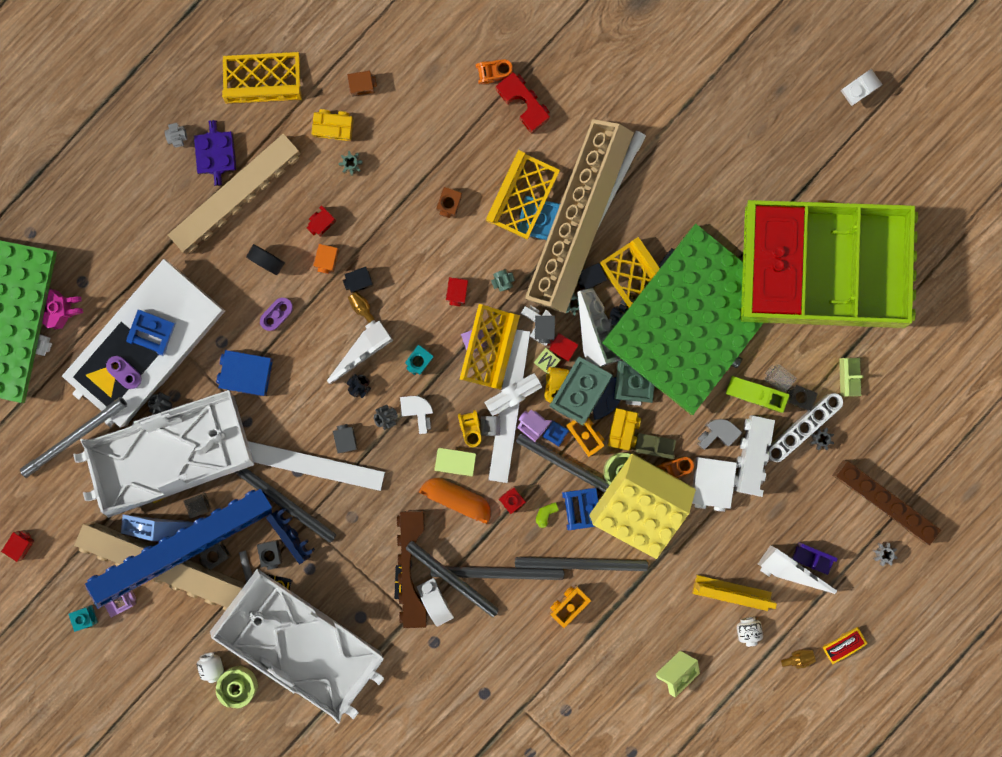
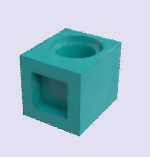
M418 345L406 360L405 364L408 365L406 369L413 375L417 373L421 375L434 356ZM416 356H421L424 360L423 365L420 367H416L413 364V359Z
M92 605L68 614L74 632L98 623Z

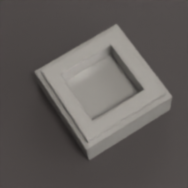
M481 416V436H500V416Z

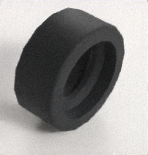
M255 244L252 245L246 256L250 261L275 275L279 274L285 264L284 261Z

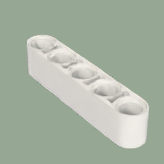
M835 393L825 395L780 435L770 447H767L769 460L780 462L785 459L842 407V397ZM831 397L837 400V404L833 408L828 402ZM818 409L823 415L820 420H816L814 417V413ZM803 422L808 425V430L805 433H802L800 430V425ZM789 435L794 438V443L791 446H788L785 441ZM774 448H778L780 455L774 459L771 456V451Z

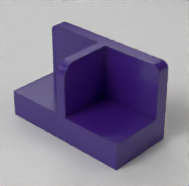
M798 542L792 556L794 561L827 575L833 562L838 560L834 556Z

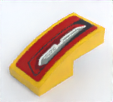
M856 627L841 634L839 638L823 645V650L831 663L834 664L858 651L868 643L860 629Z

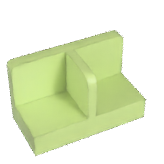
M840 358L841 397L861 396V378H863V375H861L860 358Z
M438 448L434 471L473 476L476 454Z
M679 651L656 673V677L667 683L669 694L676 697L700 674L698 660Z

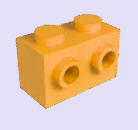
M590 418L587 419L584 426L572 420L566 424V427L588 457L604 447L602 443L604 438L599 431L594 432L591 427L594 424Z
M577 585L574 588L570 586L563 593L565 597L561 601L556 600L550 607V615L563 628L591 602V599Z

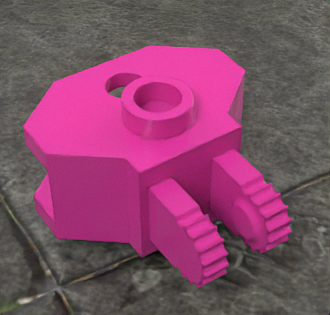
M49 289L42 323L47 328H53L54 330L63 329L68 318H72V315L83 313L81 308L71 309V303L81 302V297L66 298L59 291Z

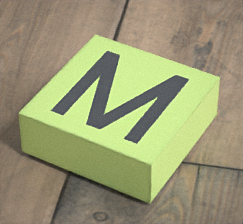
M545 348L534 364L549 375V372H547L548 368L555 367L560 359Z

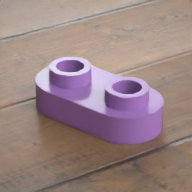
M278 298L261 316L260 325L267 331L276 330L292 313V302L287 298ZM282 304H286L287 309L285 311H281L280 306ZM269 318H273L274 323L272 325H268L267 320Z
M113 356L108 359L106 363L107 371L122 386L127 389H135L141 384L142 378L140 373L123 357ZM115 362L119 364L118 369L113 368ZM128 376L133 377V381L131 383L127 381Z

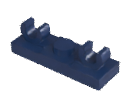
M287 509L276 510L267 516L266 519L300 565L311 557L310 554L315 549L307 550L305 544L309 540L300 542L297 531L287 524L292 520V516L287 519L283 518V513Z

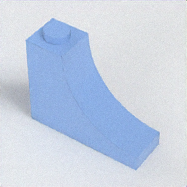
M123 514L121 533L151 541H160L164 537L174 536L183 527L188 528L194 525V522Z

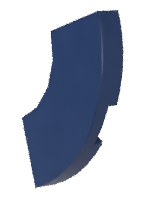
M616 377L610 380L594 407V420L607 416L620 403L621 400L614 399Z

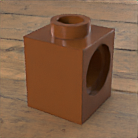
M370 70L347 74L352 97L375 93L374 87H377L375 75L372 76Z
M443 187L436 208L440 212L439 215L446 218L455 217L462 193ZM452 199L454 206L452 208H445L443 205L444 201Z

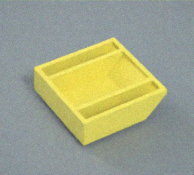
M632 453L589 516L594 526L657 559L689 515L696 489Z

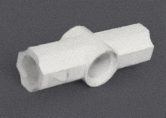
M534 373L520 382H515L501 390V393L484 403L491 415L494 416L509 406L512 407L523 401L525 397L539 390L542 386Z

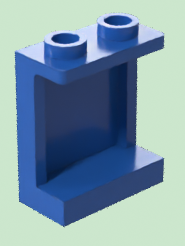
M225 350V354H222L220 358L222 370L217 375L216 383L219 384L218 388L267 396L273 359Z

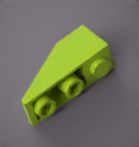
M731 376L725 393L778 413L784 412L789 398V394Z

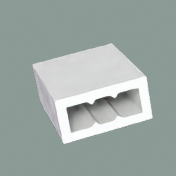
M696 457L692 485L696 489L692 504H695V508L706 509L707 505L714 506L713 510L725 512V508L731 509L737 463Z

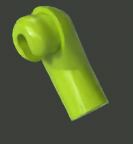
M556 502L539 509L536 523L540 528H545L548 525L547 520L550 514L559 511Z

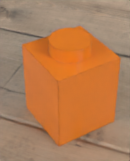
M323 244L318 245L313 265L315 268H318L317 272L329 274V271L334 272L339 253L338 248Z

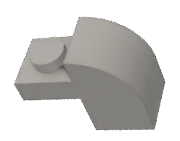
M711 420L705 424L710 431H704L698 437L699 442L697 445L705 450L717 437L723 444L729 447L742 432L727 420Z

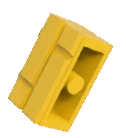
M319 109V112H314L311 132L313 137L351 141L354 118L349 116L350 113L339 111L338 114H330L331 111Z
M615 408L607 446L628 451L631 450V447L635 448L637 437L634 436L635 428L639 429L641 418L638 417L639 413Z

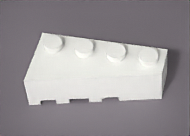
M750 415L749 419L745 420L744 430H746L745 438L742 437L740 443L742 454L738 456L736 462L738 473L735 475L734 480L735 491L763 497L764 490H760V485L766 479L763 467L767 465L769 460V451L766 449L767 446H771L775 420Z

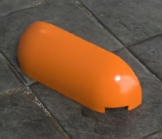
M443 478L429 479L421 486L419 493L427 496V498L476 521L479 520L485 524L489 523L491 508L482 496Z

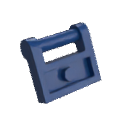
M138 309L126 342L138 344L156 351L158 355L164 356L176 323ZM138 330L162 339L161 343L157 344L137 336Z
M596 487L562 492V497L565 498L568 519L567 530L596 527L592 524L589 516L598 503ZM578 496L581 515L580 523L575 521L572 497Z

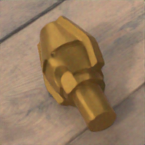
M356 291L348 296L352 309L358 315L364 316L368 323L375 320L370 313L368 301Z
M804 649L792 652L790 658L781 660L782 667L792 665L796 669L806 668L816 662L813 650Z

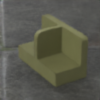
M638 433L634 452L674 459L675 455L673 454L676 440Z

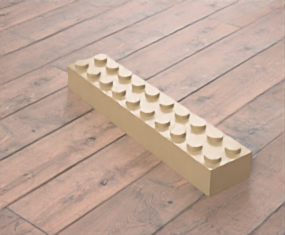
M592 119L525 299L540 306L566 313L634 132L617 123Z
M94 521L82 525L74 545L79 547L80 552L90 554L91 552L96 554L97 558L102 561L108 562V560L115 562L116 566L124 563L123 561L129 556L134 555L135 557L139 555L144 548L148 546L153 547V545ZM186 560L152 579L156 583L162 584V582L169 584V588L180 591L182 589L187 591V595L193 598L202 597L210 605L215 606L219 604L223 606L225 611L246 584L190 560Z

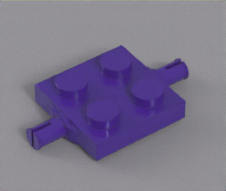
M217 120L208 121L210 132L203 135H194L197 174L214 175V186H222L221 174L227 171H236L234 137L231 131L218 132Z

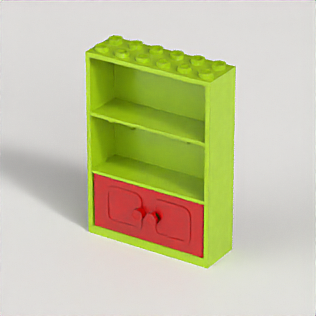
M748 200L745 206L741 322L906 328L912 324V321H915L916 316L915 309H912L913 301L916 300V289H913V282L916 281L917 276L916 270H913L914 262L917 260V250H914V243L917 242L918 237L917 231H914L915 223L918 221V212H915V206Z

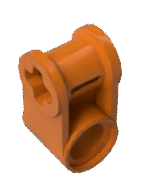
M506 59L485 61L475 65L480 78L478 84L501 81L513 73L512 64ZM501 66H508L509 71L506 74L500 73L499 69Z
M681 456L661 463L656 467L663 471L666 468L670 475L678 479L692 472L694 464L690 458ZM682 460L689 461L690 466L687 470L680 469L679 464Z

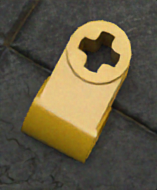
M548 368L547 372H549V375L546 374L544 392L547 402L551 403L553 401L552 393L554 394L559 391L569 374L568 369Z
M473 410L472 413L463 415L459 413L458 419L465 443L472 448L479 446L482 436L477 411ZM472 433L478 435L479 440L476 444L468 442V436Z

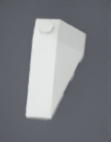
M593 288L579 291L581 332L586 361L599 368L621 361L620 357L602 344L603 340L613 329L612 319H608L604 313L605 307Z
M373 320L365 326L366 330L363 331L328 378L329 384L335 382L393 341L380 321L375 322Z
M771 545L758 562V565L762 567L760 571L769 577L773 574L778 578L835 594L837 592L836 589Z

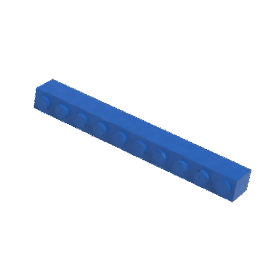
M261 488L257 491L251 490L245 494L244 498L240 500L235 499L227 507L214 510L211 516L205 519L204 517L199 518L194 522V525L179 529L174 536L164 537L159 541V544L144 548L139 555L135 557L134 555L129 556L123 561L124 563L109 567L104 574L92 576L85 583L86 590L97 609L272 514V506Z

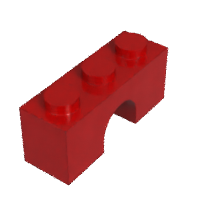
M513 72L495 86L496 91L507 105L515 99H521L527 104V110L520 115V121L532 134L549 120L550 116L548 114L550 112L544 104L540 105L536 100L538 97L535 92L525 87L524 84L526 82L521 75L518 74L516 76Z

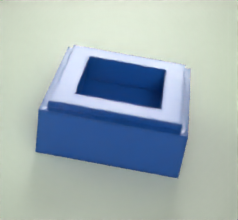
M552 420L543 437L560 446L569 430Z

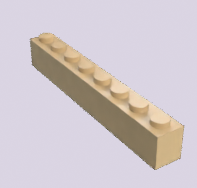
M282 134L172 230L168 236L183 253L194 252L199 247L197 245L199 242L209 239L213 235L212 231L215 228H221L227 223L226 219L231 214L233 216L242 209L241 206L245 202L249 203L256 197L255 193L260 189H266L270 185L269 181L272 178L281 176L285 172L284 168L288 164L293 165L297 162L298 156L301 153Z

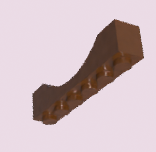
M843 460L832 474L833 477L875 505L922 543L931 545L940 533L941 529L849 461Z
M424 510L401 511L400 515H397V527L401 528V535H397V545L401 546V554H398V565L402 566V573H398V584L402 585V592H399V604H403V612H399V622L403 623V628H426L427 610L415 590L410 569L412 554L406 549L408 543L411 541L416 543L425 530Z

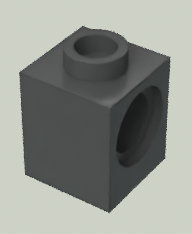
M535 315V340H539V343L550 344V340H554L555 316Z
M348 424L337 426V430L333 431L337 454L357 450L354 428L348 427Z
M274 540L257 545L261 568L267 567V570L278 568V564L283 562L279 541ZM268 550L274 552V560H268L266 558V552Z

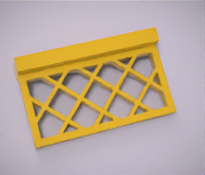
M299 52L223 56L222 97L225 103L302 100ZM288 58H295V64L290 69L283 64ZM269 59H274L277 64L270 70L264 64ZM250 60H255L258 65L251 71L245 65ZM236 61L239 66L232 72L228 69L227 62ZM280 66L287 70L281 79L274 74ZM261 67L268 71L262 80L255 75ZM242 68L249 72L243 80L236 76ZM291 74L296 78V85H287L284 80ZM271 75L278 80L274 86H268L265 83ZM252 76L259 81L255 87H249L245 84ZM233 77L240 82L236 88H228V82Z
M518 150L487 215L486 222L528 240L560 170ZM527 160L535 163L536 171L526 174L524 166ZM547 169L554 172L551 180L543 181L540 172ZM538 173L542 183L531 187L528 176ZM526 178L529 188L518 191L517 181ZM543 186L545 191L544 197L535 199L532 189ZM530 190L533 201L523 204L520 194ZM518 195L521 205L510 209L508 204L509 198ZM535 203L537 208L536 214L527 216L524 206ZM522 208L526 218L515 221L511 211ZM508 212L513 221L506 225L498 222L501 215ZM527 220L529 228L526 234L518 231L517 223Z
M639 237L600 262L601 268L628 307L633 303L629 299L630 292L640 294L644 289L645 282H649L660 269ZM627 249L633 255L632 262L622 260L623 252ZM610 260L618 262L617 272L609 270L606 263ZM621 263L631 265L630 274L620 273ZM634 266L642 268L643 277L633 275ZM619 276L629 278L627 287L620 286L618 283ZM632 279L642 281L640 290L631 289Z
M483 304L478 305L460 380L501 390L520 315L508 313ZM484 310H487L489 318L484 321L482 318ZM501 315L499 325H497L495 318ZM491 322L494 329L488 333L486 325ZM482 329L484 337L479 340L478 332ZM496 333L495 340H494V344H493L490 337L493 336V335ZM487 341L489 348L483 351L481 344ZM477 348L480 355L474 359L473 352ZM491 352L490 360L488 362L486 355ZM482 359L484 366L479 370L476 363ZM472 367L475 374L468 378V371ZM486 371V376L483 381L481 374Z
M696 575L692 594L768 611V608L776 609L777 603L771 600V591Z

